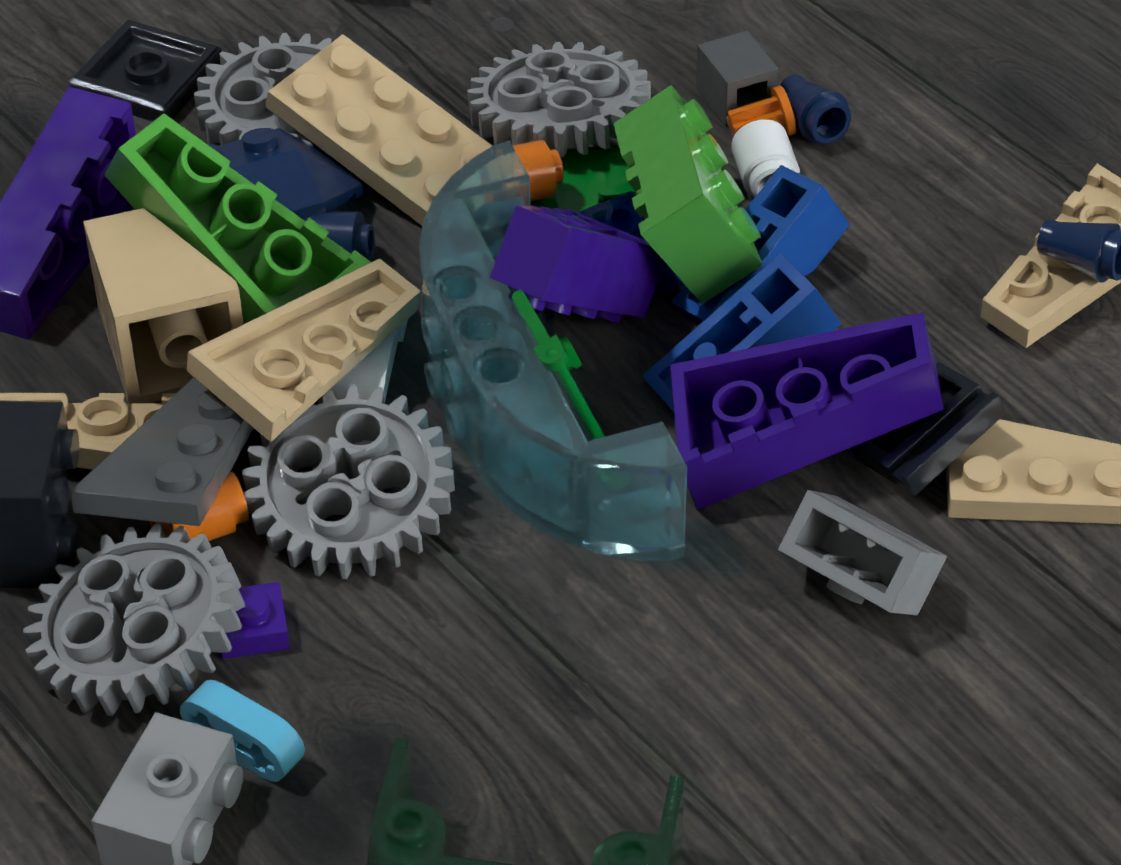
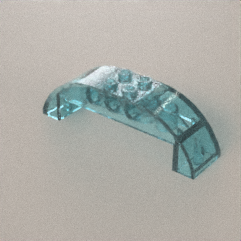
M510 141L495 144L475 156L450 177L434 197L423 220L419 241L423 306L421 326L426 346L427 363L424 364V372L429 392L434 400L443 399L445 404L444 418L449 435L453 442L462 440L483 482L504 506L532 527L564 543L603 555L647 561H672L683 558L685 553L687 465L663 421L587 441L554 375L544 368L533 347L538 344L515 302L507 297L510 291L508 286L489 278L495 263L493 257H497L516 205L530 206V177Z

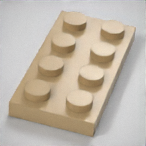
M344 34L268 91L265 107L437 238H443L482 204L474 184L473 161L476 158L485 157L488 150L496 148Z

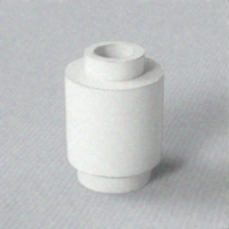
M756 120L744 125L734 135L731 143L732 153L744 188L751 196L755 197L780 165L800 174V169L786 130L778 122L773 120Z

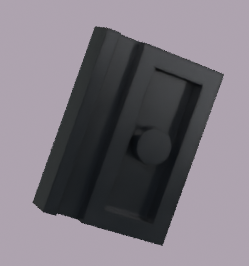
M940 362L936 363L944 410L850 448L857 461L896 485L900 482L906 486L908 492L913 496H916L1006 414L999 395L993 392L988 395L982 391L979 384Z

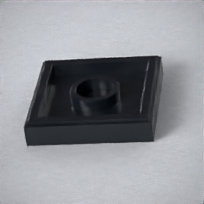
M127 20L78 71L69 83L70 87L130 102L133 116L152 122L162 114H166L173 119L194 96V92L198 91V77H207L206 65H221L220 53L222 48Z

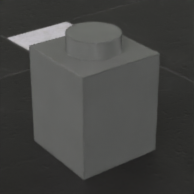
M748 30L697 45L696 90L725 127H728L726 116H728L727 111L771 97V88L777 86L778 67Z

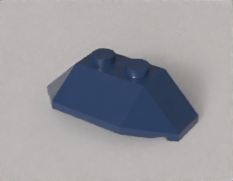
M257 128L246 132L242 139L219 146L207 144L230 160L229 167L255 185L259 181L278 195L275 200L302 219L326 213L345 204L348 200L364 195L363 185L346 167L334 158L280 128Z

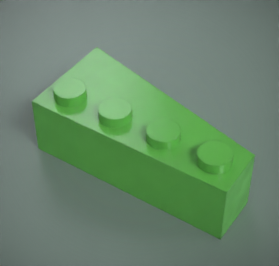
M670 85L613 123L621 156L629 167L625 171L627 181L637 194L632 198L634 210L640 218L643 216L645 218L644 221L638 224L640 234L702 304L763 266L753 243L761 238V235L743 207L738 208L737 204L744 200L743 194L732 176L726 170L722 171L721 168L728 164V160L711 134L706 135V132L712 129L713 126L705 111L695 99L686 103L673 86Z
M162 114L119 147L104 174L135 210L145 208L237 282L243 324L371 263V261L354 250L352 253H349L328 238L329 231L311 218L305 221L275 200L278 195L258 181L255 185L229 167L230 160L166 114Z

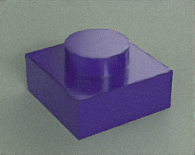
M280 581L240 587L239 592L245 602V607L236 611L242 627L240 630L226 633L232 649L230 652H223L222 658L227 659L290 649Z

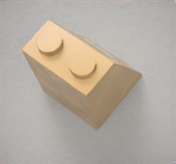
M145 208L83 221L99 313L128 403L162 401L163 393H177L194 378L187 372L188 351L244 325L237 282Z

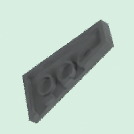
M194 377L70 491L73 513L200 526L215 500L222 482L224 483L254 428Z

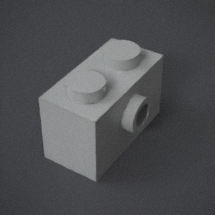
M807 490L778 548L779 551L828 577L829 581L826 587L852 602L862 604L864 599H867L890 613L917 616L947 558L945 554L840 497Z
M155 712L91 820L100 864L192 865L193 862L201 863L211 845L213 825L223 807L231 808L241 791L243 769L237 765L233 735Z

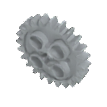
M282 33L279 43L271 44L265 36H259V46L255 48L243 42L238 43L239 54L237 56L222 51L220 53L221 65L207 64V77H198V91L194 92L199 130L206 131L207 142L209 144L220 143L223 145L242 139L246 132L253 129L280 128L327 154L265 106L268 91L332 43V39L326 38L315 45L311 44L310 34L303 35L299 42H291L288 34Z
M555 42L552 49L544 50L538 44L532 45V53L528 54L516 49L511 50V60L495 57L493 58L494 68L480 67V77L471 78V89L467 90L472 127H479L481 138L493 136L494 146L496 147L512 142V145L544 140L549 149H556L560 157H564L567 150L572 148L586 155L588 154V145L592 144L604 149L610 148L609 138L617 139L613 123L651 99V82L647 81V71L638 70V61L636 59L624 61L623 52L621 51L605 55V46L602 45L587 51L584 50L583 42H578L572 49H564L561 42Z
M356 384L350 385L345 399L337 400L334 392L329 389L323 395V403L310 406L273 441L270 442L260 434L262 446H249L247 452L250 467L243 469L242 475L245 489L247 490L244 492L248 512L252 514L256 534L267 535L269 550L272 553L287 547L289 563L294 568L301 564L308 556L311 557L315 576H320L326 570L329 563H338L342 579L348 578L353 563H362L364 570L369 576H375L376 559L384 557L395 568L401 566L399 549L405 546L409 550L420 554L423 551L420 531L431 535H438L440 533L439 515L450 514L451 511L449 492L455 491L454 470H452L451 448L444 447L442 428L440 426L429 428L428 414L424 408L408 415L407 397L404 395L395 399L390 405L385 404L383 388L377 387L368 400L360 399ZM363 440L373 441L366 445H354L356 442ZM305 467L315 468L314 470L306 473L296 472L297 470ZM392 487L403 489L393 494L383 492L385 489ZM332 515L346 516L334 522L324 520Z
M154 524L146 538H139L132 526L128 527L123 542L114 544L107 534L101 536V551L95 554L82 547L77 549V556L81 563L75 568L58 564L55 569L61 578L60 583L41 584L38 589L45 603L31 605L27 610L34 623L23 628V633L30 644L25 650L47 691L54 689L60 702L64 705L75 699L84 713L90 711L100 701L107 716H113L122 700H128L134 712L139 713L143 708L145 697L152 694L163 705L169 702V687L176 683L182 688L191 691L194 689V684L189 674L195 669L213 673L216 668L209 656L210 653L230 652L232 646L226 633L240 630L242 627L236 611L245 607V602L239 592L241 584L231 562L228 563L220 546L211 548L206 535L203 533L190 539L184 526H179L168 538H166L160 524Z

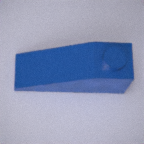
M780 165L745 209L761 235V238L753 243L763 266L704 304L685 285L671 302L674 307L702 323L780 253L803 276L814 271L850 225L822 184Z
M780 253L643 374L642 377L674 412L671 364L834 331L842 323L818 290Z

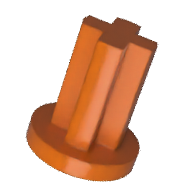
M781 85L771 88L770 98L727 111L728 116H726V120L731 130L732 138L740 128L756 120H773L784 127L788 136L796 134L793 110L789 98Z

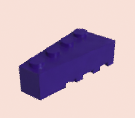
M69 86L0 202L1 332L29 340L90 263L83 221L128 212L133 208L104 175L118 148L136 135L130 102Z
M516 205L489 278L510 286L507 297L513 300L512 294L515 291L522 290L534 309L543 311L546 307L566 315L574 312L591 319H595L598 316L620 323L623 314L645 318L665 262L646 240L571 209L553 208L552 210L547 207L538 208L535 206Z
M923 312L670 365L678 463L696 510L944 410L936 359Z

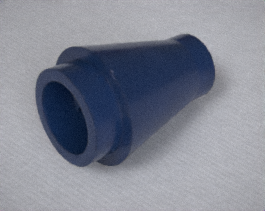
M797 74L790 75L781 82L780 85L784 88L789 98L795 123L806 140L813 143L829 144L837 141L846 133L851 122V112L848 102L842 94L807 81L804 77Z
M1051 219L1044 222L1037 240V251L1039 254L1052 257L1100 283L1108 279L1117 281L1121 279V227L1119 224L1059 222Z

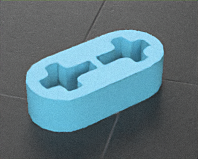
M206 680L180 706V714L184 721L232 734L237 764L268 781H280L305 754L302 739L287 721L218 681Z

